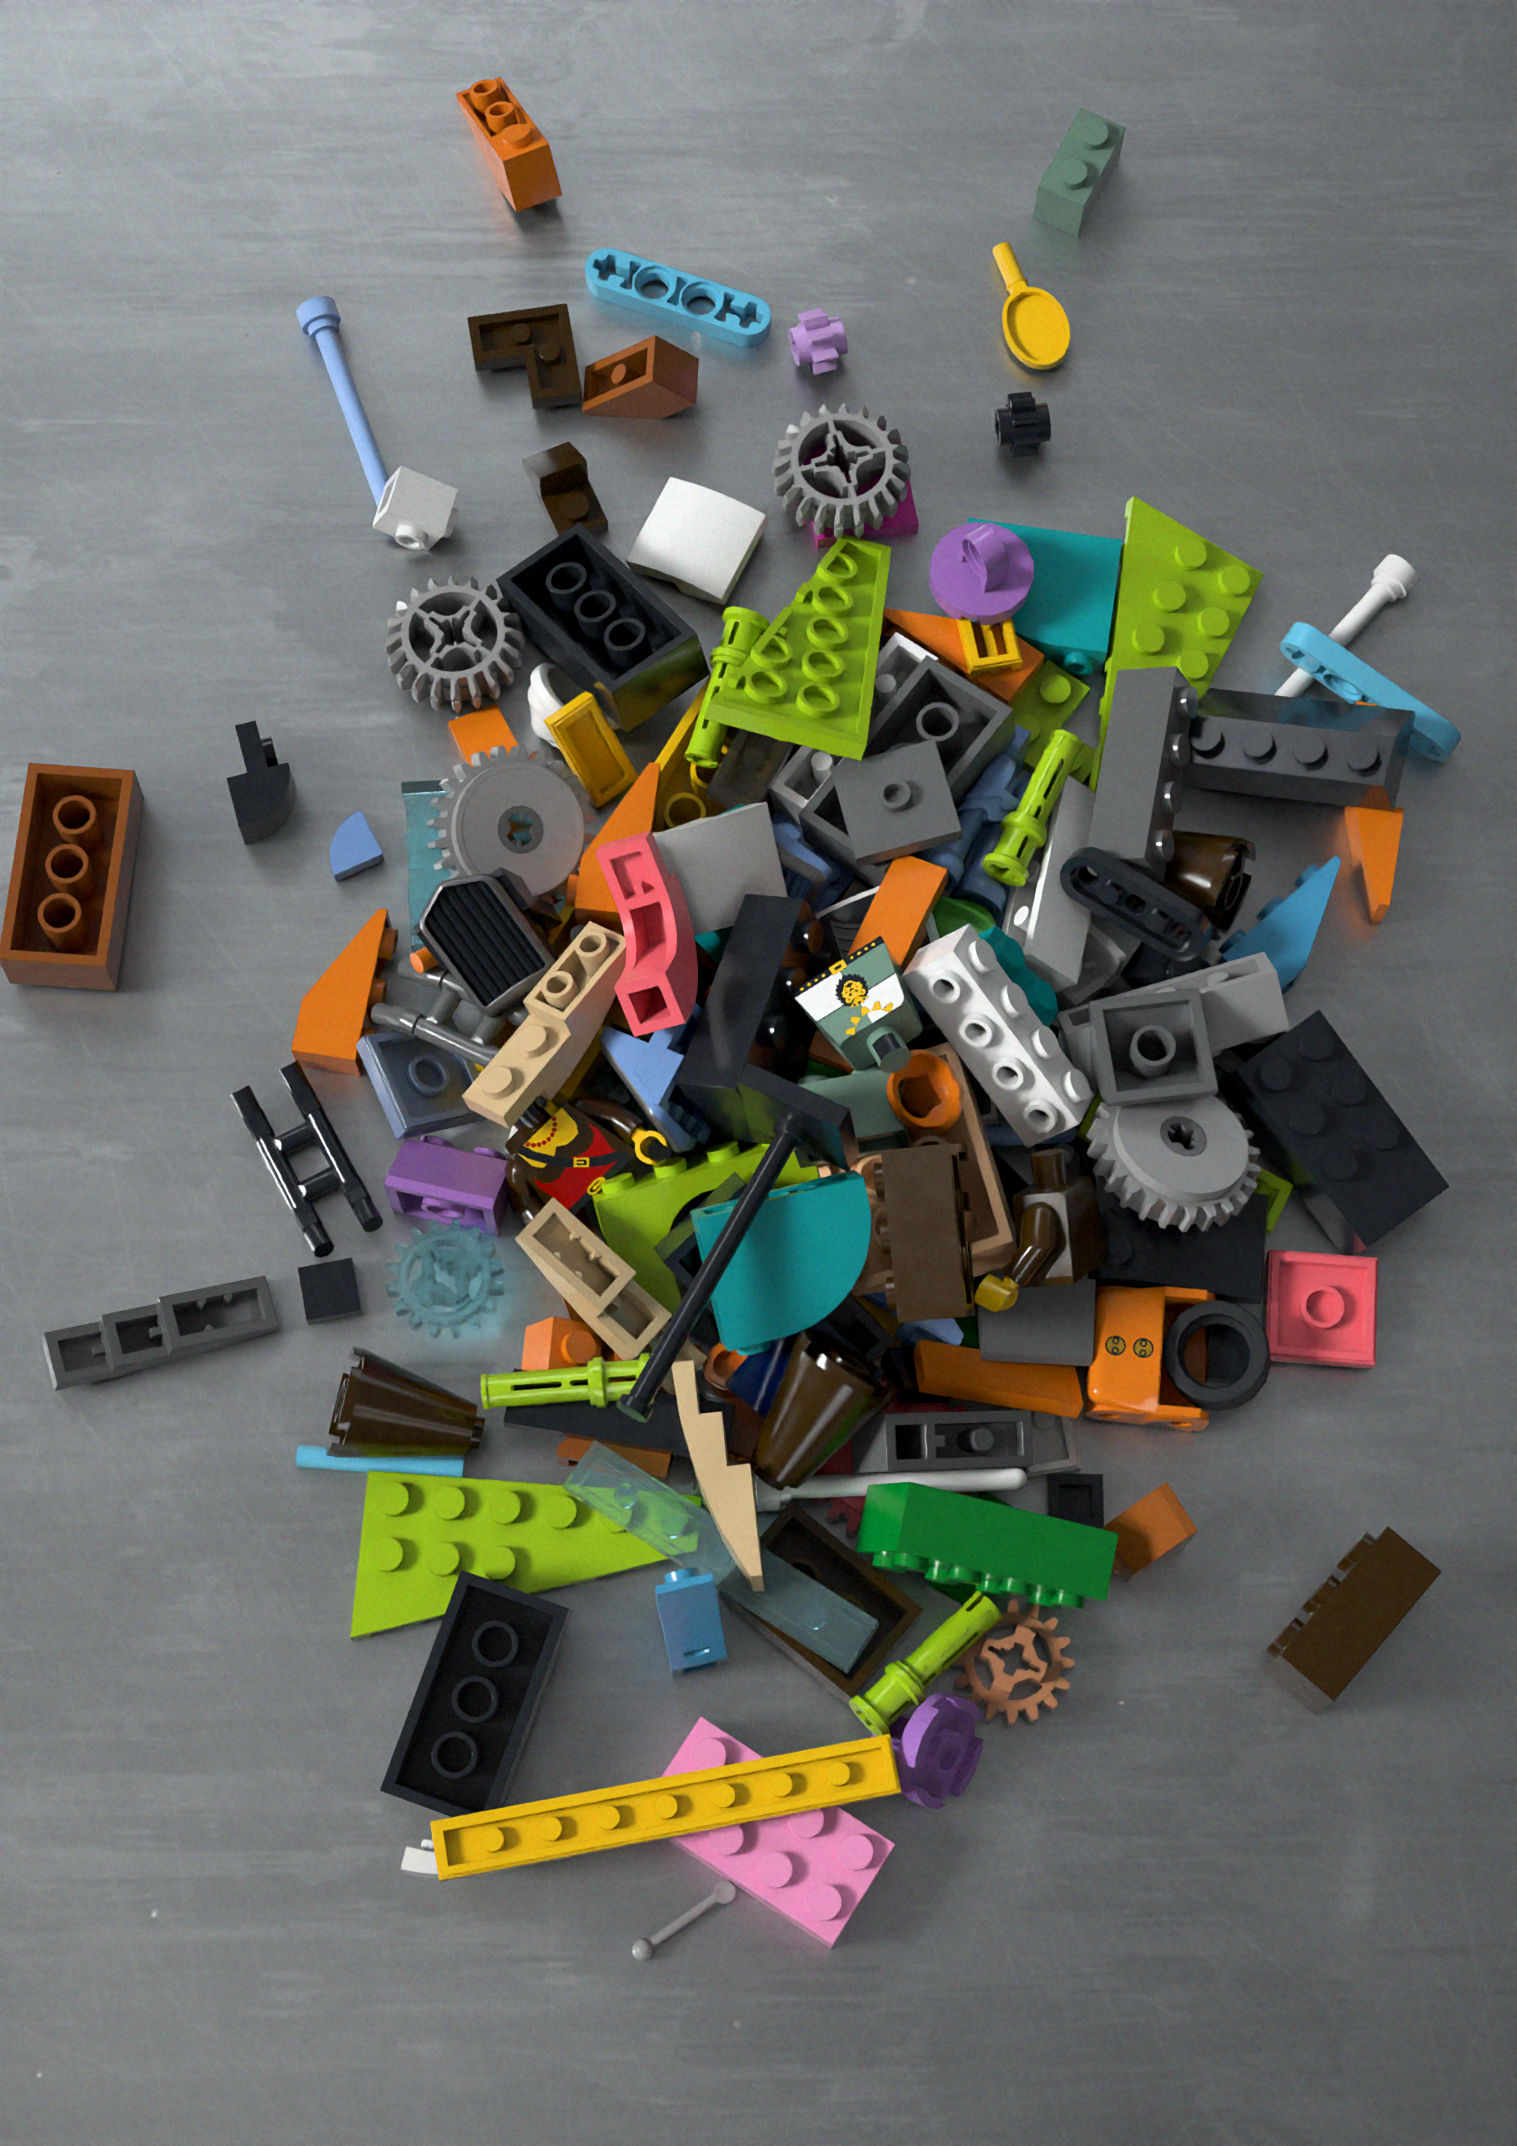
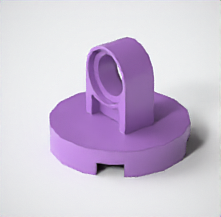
M972 522L952 529L939 540L930 559L929 587L935 601L951 617L961 620V616L970 620H981L980 625H992L1007 620L1024 606L1033 585L1034 561L1026 544L1011 530L994 523Z
M942 1691L929 1696L915 1710L911 1719L900 1716L889 1726L893 1750L897 1751L896 1767L901 1792L908 1800L925 1807L940 1809L945 1807L941 1800L949 1793L959 1796L966 1789L977 1769L983 1750V1739L974 1736L975 1721H983L982 1714L972 1700Z

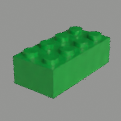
M914 1482L868 1485L855 1552L873 1556L872 1566L879 1569L906 1573V1570L925 1573L924 1579L956 1586L958 1582L977 1585L976 1591H980L983 1594L1009 1598L1010 1595L1028 1598L1027 1604H1036L1042 1608L1060 1610L1061 1607L1084 1610L1085 1601H1107L1119 1533Z

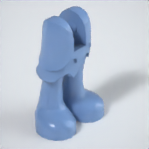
M1004 754L999 755L988 764L970 792L962 798L963 802L956 809L957 813H961L958 819L963 839L925 849L917 857L918 859L948 869V882L944 890L952 889L949 898H965L975 901L987 908L993 917L1001 914L1006 904L1007 893L993 877L985 872L982 868V861L987 854L993 853L1002 834L1000 824L1003 818L1010 812L1016 811L1033 775L1032 773L1026 775L1011 794L1007 792L1005 788L1015 771L1016 762ZM992 826L981 848L964 872V858L981 827Z

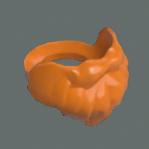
M909 1050L911 1052L909 1063L900 1071L891 1073L888 1078L886 1092L890 1107L897 1118L906 1126L916 1130L931 1129L938 1135L944 1136L955 1125L961 1114L964 1096L963 1087L956 1078L953 1068L945 1060L925 1050ZM901 1080H904V1098L907 1109L924 1118L913 1117L901 1105L898 1097V1085Z

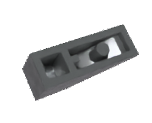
M1031 1410L878 1414L852 1438L853 1473L1033 1466Z

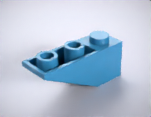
M1336 855L1323 867L1317 862L1308 867L1295 881L1294 885L1298 888L1285 900L1279 895L1273 898L1256 916L1260 922L1247 934L1242 929H1239L1221 945L1218 951L1222 956L1218 965L1265 952L1277 971L1282 996L1289 992L1298 983L1305 969L1342 860Z
M694 1567L666 1574L664 1576L665 1584L655 1586L657 1613L672 1677L727 1665L728 1656L712 1572L699 1575L698 1568Z

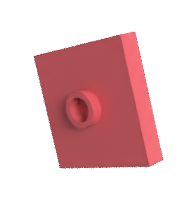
M1269 1249L1266 1254L1264 1331L1268 1339L1271 1361L1372 1369L1376 1365L1378 1258Z

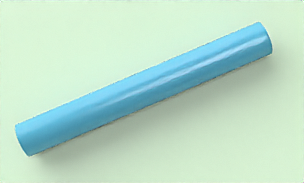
M298 1445L296 1467L366 1473L368 1471L464 1478L465 1458H336L326 1455V1447Z

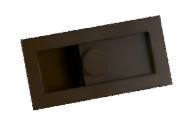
M569 441L522 459L523 466L556 538L579 522L594 536L608 531V521L588 480L587 461Z

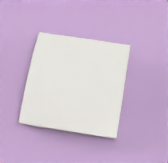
M670 477L625 561L632 572L674 582L681 594L725 605L769 519L765 514L736 499L706 487Z

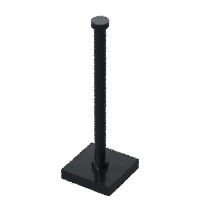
M747 1062L737 1080V1085L749 1127L774 1139L630 1393L620 1396L616 1404L619 1410L640 1422L646 1423L653 1412L649 1407L650 1403L794 1148L847 1172L850 1171L859 1155L850 1108Z

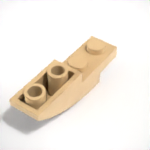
M589 921L523 1000L530 1015L462 1095L469 1109L511 1129L538 1095L550 1101L587 1051L615 999L616 991L614 986L622 975L626 963V942L624 936Z

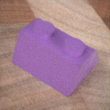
M422 1136L420 1141L405 1138L384 1184L393 1213L499 1238L508 1205V1184L504 1171L507 1163L505 1155L498 1151L481 1147L474 1148L473 1153L453 1149L451 1142L435 1136Z

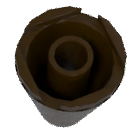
M1172 829L1174 838L1173 858L1167 862L1164 882L1156 883L1203 911L1211 924L1212 934L1210 939L1218 941L1221 939L1217 932L1218 927L1229 930L1246 897L1252 875L1243 873L1246 858L1253 861L1256 859L1255 843L1242 837Z
M811 1327L803 1329L796 1338L751 1456L758 1466L755 1474L767 1485L779 1491H783L786 1486L795 1489L799 1488L892 1403L898 1393V1389L891 1379L883 1387L874 1378L879 1367L854 1348L825 1333L820 1342L812 1339L814 1328Z
M352 1347L348 1360L356 1361L358 1364L357 1367H351L350 1374L343 1373L328 1433L339 1436L338 1444L330 1443L326 1446V1455L336 1458L464 1459L468 1448L478 1450L483 1435L485 1418L476 1416L477 1404L366 1349Z

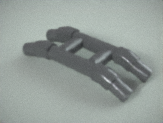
M409 957L402 959L398 965L400 977L419 982L423 986L441 992L428 1015L424 1017L422 1013L413 1009L382 1002L375 1004L371 1010L373 1022L391 1027L395 1031L405 1033L414 1038L423 1039L481 1065L484 1069L500 1051V1048L493 1046L507 1020L520 1027L530 1015L522 1001L498 1018L484 1016L472 1038L453 1030L446 1025L461 1000L473 1005L475 1004L451 971L437 965L423 973H418L413 968Z

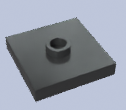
M935 739L862 758L861 761L855 760L830 767L858 868L963 839L962 829Z

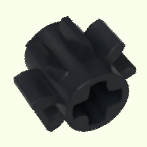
M1031 391L1007 394L1008 404H1005V407L995 408L994 411L997 444L999 447L1009 446L1010 451H1013V458L1038 455L1037 446L1040 445V442L1050 441L1051 438L1047 403L1036 404L1035 398H1032Z

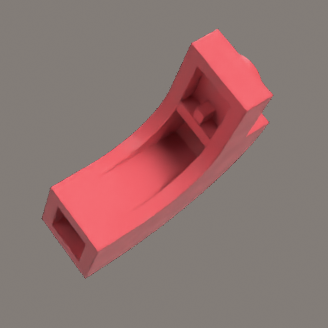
M651 830L602 844L595 853L618 908L626 942L625 968L614 989L633 1036L637 1037L684 1024L688 1020L696 1001L698 964L691 918L677 873L668 874Z

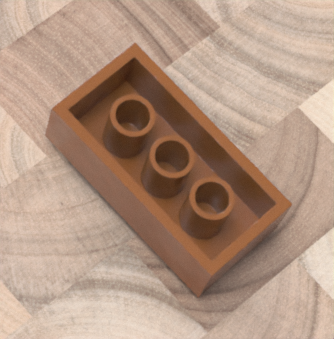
M28 763L0 942V965L9 983L116 991L144 800L135 770Z

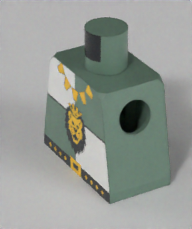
M881 936L799 986L793 993L795 1000L815 1029L856 1071L864 1070L875 1062L885 1073L900 1071L911 1059V1052L906 1043L919 1036L923 1029L910 989L902 978L903 970Z

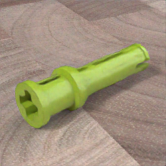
M731 606L724 610L722 620L725 623V627L718 647L713 648L709 656L710 665L713 668L712 676L700 708L692 738L684 755L689 762L700 767L716 768L718 766V759L729 725L704 719L708 704L716 693H721L733 671L737 667H741L747 660L752 647L770 625L763 615L747 608Z
M1055 730V732L1051 733L1049 743L1035 772L1031 776L1016 811L1010 812L1003 818L1000 824L1002 834L993 853L987 854L982 861V868L994 879L1017 887L1026 884L1029 878L1027 867L1036 848H1041L1047 840V828L1044 825L1063 789V785L1079 752L1084 747L1083 742L1076 735L1065 730Z
M641 1353L639 1359L605 1362L603 1357H594L593 1360H588L587 1366L538 1369L490 1375L484 1373L481 1374L483 1409L590 1400L591 1406L596 1405L597 1408H604L607 1406L608 1401H618L622 1394L628 1395L651 1354ZM636 1378L635 1381L611 1383L614 1379ZM588 1381V1385L573 1386L575 1382ZM562 1384L561 1387L514 1391L516 1387Z
M976 1591L953 1616H950L903 1662L897 1660L894 1663L890 1662L884 1668L885 1675L862 1697L855 1695L848 1703L853 1712L874 1735L890 1734L889 1726L912 1705L919 1707L925 1701V1696L928 1694L926 1688L964 1654L979 1637L1002 1619L999 1609L986 1595L983 1596L982 1592Z

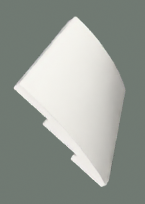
M767 802L749 804L716 817L699 818L664 832L653 833L668 874L677 873L688 906L694 935L734 926L745 894L788 897Z

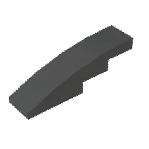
M260 1276L161 1296L152 1305L103 1314L98 1322L45 1332L41 1340L54 1391L130 1374L220 1349L275 1331L279 1328L266 1276Z

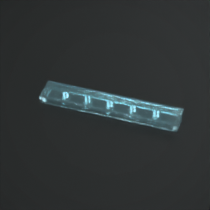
M596 1440L593 1441L563 1484V1488L567 1493L683 1568L696 1567L698 1568L699 1575L712 1572L717 1590L847 1674L879 1626V1622L762 1546L760 1547L765 1591L753 1592L725 1546L709 1512Z

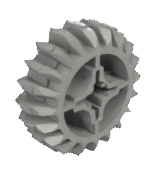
M845 401L840 406L839 413H831L829 408L823 404L819 409V418L817 419L805 411L800 418V426L789 423L785 432L786 440H779L776 445L775 455L777 458L772 462V475L776 478L774 480V491L777 496L783 497L782 507L785 513L797 511L796 522L799 527L811 520L814 522V532L817 537L824 532L826 527L834 528L833 533L837 540L843 536L844 529L851 528L853 533L860 538L864 533L865 523L878 531L879 527L882 526L883 516L893 518L897 513V502H903L907 496L908 487L906 484L910 481L911 468L907 464L909 457L907 446L899 445L900 434L898 429L885 431L887 421L884 415L872 421L868 420L869 411L866 406L861 408L857 415L849 413V408ZM823 446L826 447V451L822 456L811 459V464L801 466L812 452ZM882 475L879 482L871 490L857 496V489L860 486L871 483L872 477Z
M451 574L447 581L448 586L439 587L438 583L430 578L428 592L423 593L412 587L409 593L411 603L397 601L395 607L397 617L388 618L386 624L389 636L385 637L384 648L385 653L389 655L387 659L389 671L392 674H398L396 676L397 683L402 691L412 688V697L416 700L417 704L430 696L431 706L436 711L441 708L445 701H450L453 710L458 714L462 708V701L471 700V704L479 710L482 705L481 695L486 694L497 700L500 696L499 684L512 686L515 680L513 670L521 669L523 664V655L520 651H523V648H525V635L520 631L522 629L521 618L518 616V613H511L507 596L497 599V590L492 584L479 591L478 581L473 576L465 586H459L457 578ZM483 624L492 631L497 639L492 651L484 648L483 641L479 639V629ZM418 636L425 639L427 647L431 648L429 650L430 659L426 664L413 651Z

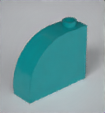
M968 518L967 524L972 522L994 523L1011 530L1026 544L1034 561L1033 585L1028 593V598L1024 606L1012 616L1016 636L1045 655L1043 665L1047 660H1050L1072 675L1083 676L1089 675L1092 672L1102 674L1108 650L1122 540Z
M850 1170L849 1172L846 1171L770 1191L710 1297L720 1340L728 1352L737 1349L738 1355L744 1356L770 1349L771 1340L798 1333L825 1318L845 1299L853 1288L866 1261L871 1238L869 1198L864 1177L857 1171ZM739 1199L690 1211L702 1264Z

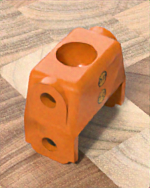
M1168 1286L1150 1288L1097 1287L1095 1290L1092 1365L1086 1366L1085 1415L1092 1419L1130 1423L1149 1429L1181 1432L1205 1430L1209 1424V1412L1201 1410L1200 1407L1194 1406L1179 1395L1167 1374L1163 1347L1168 1329L1180 1313L1197 1303L1215 1301L1216 1295L1207 1292V1290ZM1204 1327L1193 1334L1187 1342L1184 1353L1186 1368L1191 1376L1202 1385H1205L1207 1365Z

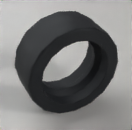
M1221 1300L1197 1303L1180 1313L1168 1329L1163 1347L1166 1371L1179 1395L1196 1407L1212 1411L1236 1409L1255 1398L1266 1383L1271 1366L1267 1335L1257 1318L1240 1305ZM1222 1324L1233 1327L1244 1336L1249 1345L1251 1357L1248 1369L1238 1381L1229 1386L1214 1388L1202 1385L1191 1376L1186 1368L1184 1353L1187 1342L1195 1332L1208 1325Z

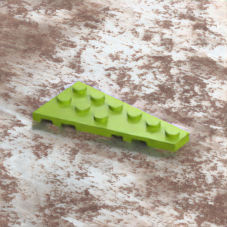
M1135 496L1126 502L1124 520H1127L1125 541L1121 545L1119 564H1121L1119 587L1118 593L1114 597L1104 672H1107L1105 694L1100 700L1098 715L1101 718L1098 747L1094 749L1089 784V789L1095 793L1097 791L1118 670L1177 666L1189 684L1196 689L1199 701L1206 693L1264 576L1262 572Z
M843 534L818 564L817 570L808 582H804L798 589L792 603L788 607L785 606L752 647L750 656L743 665L733 671L721 693H716L711 699L704 719L770 736L779 741L792 742L818 749L831 755L844 756L861 761L867 746L892 547Z
M368 1471L350 1638L354 1641L370 1637L375 1633L399 1627L406 1628L422 1624L423 1621L443 1617L461 1570L535 1596L543 1594L547 1590L572 1584L579 1585L595 1581L596 1578L628 1570L635 1571L698 1555L702 1498L684 1494Z

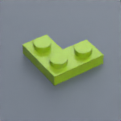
M1047 660L1039 673L1011 707L1013 709L1014 725L1032 732L1022 769L1030 774L1035 772L1049 743L1051 733L1055 732V730H1065L1063 728L1088 698L1091 689L1050 660ZM1083 742L1084 747L1079 752L1069 776L1085 785L1091 776L1094 749Z

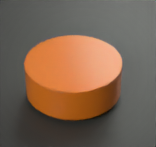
M722 1342L712 1347L706 1354L708 1358L703 1363V1372L707 1385L714 1394L729 1399L753 1390L758 1384L760 1366L758 1360L753 1355H738L737 1349L728 1352Z

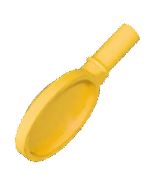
M1009 242L1000 243L993 248L992 252L1006 283V291L1010 293L1002 312L1003 333L1012 353L1028 367L1037 370L1054 368L1064 360L1068 353L1070 326L1062 306L1051 294L1037 287H1028V279L1022 273L1011 244Z

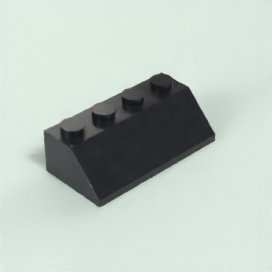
M1209 688L1198 701L1197 715L1195 718H1191L1188 734L1190 759L1188 764L1183 766L1182 774L1189 787L1394 812L1416 715L1412 710Z

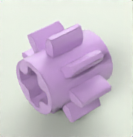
M822 307L798 313L800 324H798V327L788 330L790 346L797 366L808 364L809 369H813L814 375L838 369L836 359H839L838 356L848 353L847 339L840 318L836 316L828 319V315L823 313Z

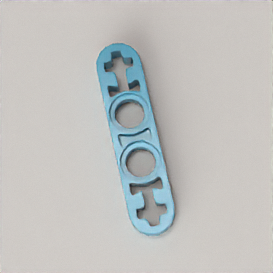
M614 248L598 249L586 260L585 277L587 288L599 299L742 347L758 346L769 336L771 328L770 308L764 300L755 295ZM608 267L616 269V275H610L607 281L600 279V273H605ZM631 274H634L632 280V289L628 290L626 289V282L630 283V276ZM652 280L665 283L669 289L665 296L658 299H650L644 296L640 290L645 283ZM705 296L712 299L716 306L710 313L698 315L691 312L687 304L694 297ZM724 305L730 306V313L726 312V321L723 322L721 320L723 318ZM748 314L756 316V322H752L749 328L740 326V320H745Z
M1296 622L1280 643L1279 648L1287 659L1350 704H1356L1357 701L1377 704V707L1414 711L1416 716L1409 745L1426 757L1440 762L1447 761L1461 740L1460 732L1449 721L1315 627L1306 623Z

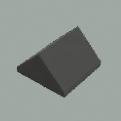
M1199 988L1089 1002L1092 1077L1107 1107L1216 1095L1218 1093Z
M985 1273L974 1278V1297L980 1283L991 1273ZM991 1274L1002 1281L1006 1274ZM1082 1278L1075 1284L1026 1288H1021V1285H1018L1019 1293L1015 1304L1009 1309L992 1312L975 1302L979 1349L982 1361L1076 1366L1092 1365L1096 1279Z

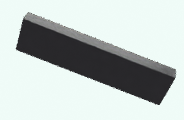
M514 1368L513 1372H522L528 1370ZM588 1381L575 1382L573 1386L588 1385ZM562 1384L516 1387L514 1391L561 1387ZM656 1393L654 1403L649 1405L653 1412L646 1423L635 1420L619 1410L616 1406L618 1401H608L607 1406L604 1408H597L596 1405L591 1406L590 1400L543 1405L506 1406L503 1421L504 1427L691 1458L680 1421L677 1397L673 1394ZM700 1399L701 1414L722 1411L728 1450L735 1405Z

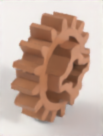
M1011 1599L1006 1613L1001 1614L1002 1619L979 1637L951 1665L964 1671V1674L955 1679L953 1683L955 1689L969 1687L972 1693L968 1699L972 1700L976 1705L982 1702L987 1706L984 1720L988 1722L992 1720L997 1711L1005 1713L1007 1726H1014L1019 1712H1024L1030 1723L1036 1722L1039 1718L1037 1708L1039 1704L1051 1712L1057 1707L1058 1703L1051 1693L1052 1690L1066 1693L1071 1685L1065 1678L1060 1676V1672L1072 1670L1075 1660L1061 1657L1060 1653L1071 1643L1070 1638L1059 1637L1055 1639L1052 1632L1059 1621L1055 1617L1047 1620L1044 1624L1038 1621L1040 1606L1036 1604L1025 1615L1019 1613L1017 1600ZM1000 1627H1016L1013 1635L998 1641L991 1637H984L992 1630ZM1035 1636L1042 1642L1047 1651L1049 1666H1047L1048 1663L1038 1659L1032 1644ZM1011 1650L1021 1654L1019 1664L1026 1668V1670L1017 1669L1013 1676L1003 1672L1005 1662L997 1658L998 1655L1007 1657ZM974 1659L977 1660V1663L986 1666L992 1682L989 1691L983 1686L977 1676ZM1028 1685L1034 1689L1036 1687L1040 1688L1037 1693L1028 1698L1008 1700L1011 1691L1021 1686Z

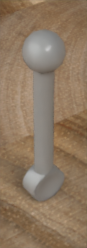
M728 1881L718 1882L713 1889V1894L649 1939L640 1938L636 1940L632 1946L633 1956L639 1961L650 1960L654 1955L655 1948L716 1905L731 1903L736 1895L734 1885Z

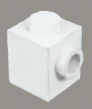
M401 465L385 484L372 528L395 537L396 542L406 548L429 551L441 537L448 539L455 527L459 510L453 508L458 489Z

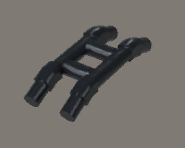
M295 1060L278 1070L305 1122L276 1136L250 1085L232 1092L230 1096L312 1252L316 1257L322 1258L331 1254L334 1250V1244L311 1203L313 1199L340 1186L365 1232L378 1230L383 1224V1219L330 1123L299 1061ZM316 1141L329 1167L300 1182L286 1155Z

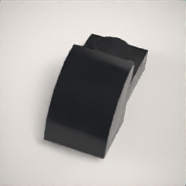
M256 720L235 725L247 773L226 778L238 826L245 845L261 841L276 833L290 817L296 797L295 783L289 763L278 764L271 736L261 738Z

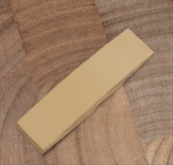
M553 1197L515 1240L556 1290L622 1360L639 1359L641 1353L652 1354L668 1326V1320L672 1317V1314L632 1279L637 1273ZM687 1339L674 1362L694 1360L697 1371L708 1357ZM672 1367L657 1392L676 1395Z
M694 1360L674 1362L671 1367L680 1421L700 1491L725 1546L753 1592L765 1591L751 1465L749 1463L729 1466L726 1430L722 1411L701 1414L698 1378Z

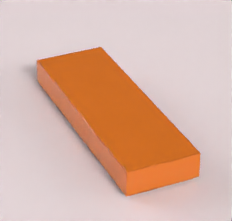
M922 1339L918 1340L913 1351L919 1392L1070 1418H1077L1084 1405L1076 1367L1073 1365L982 1361L980 1349Z

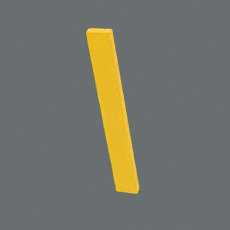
M890 1734L430 1821L438 1877L440 1882L898 1795L901 1794V1787Z

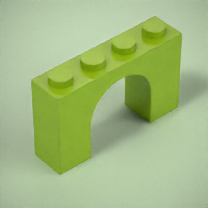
M738 1141L722 1142L709 1147L706 1150L707 1156L686 1162L685 1157H673L660 1161V1165L653 1166L655 1172L635 1178H633L632 1173L616 1174L613 1178L600 1182L602 1188L595 1195H592V1201L605 1244L637 1272L632 1279L669 1313L674 1314L682 1299L674 1273L662 1262L654 1247L669 1234L676 1215L691 1199L701 1193L716 1189L734 1171L748 1184L770 1144L750 1142L739 1146ZM793 1150L771 1190L818 1179L817 1167L800 1168Z

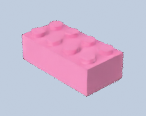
M700 1717L662 1777L763 1757L703 1717ZM838 1806L666 1839L830 1949L895 1846L893 1842Z

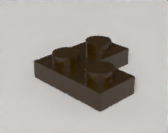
M567 303L467 317L476 372L526 365L533 409L583 402Z

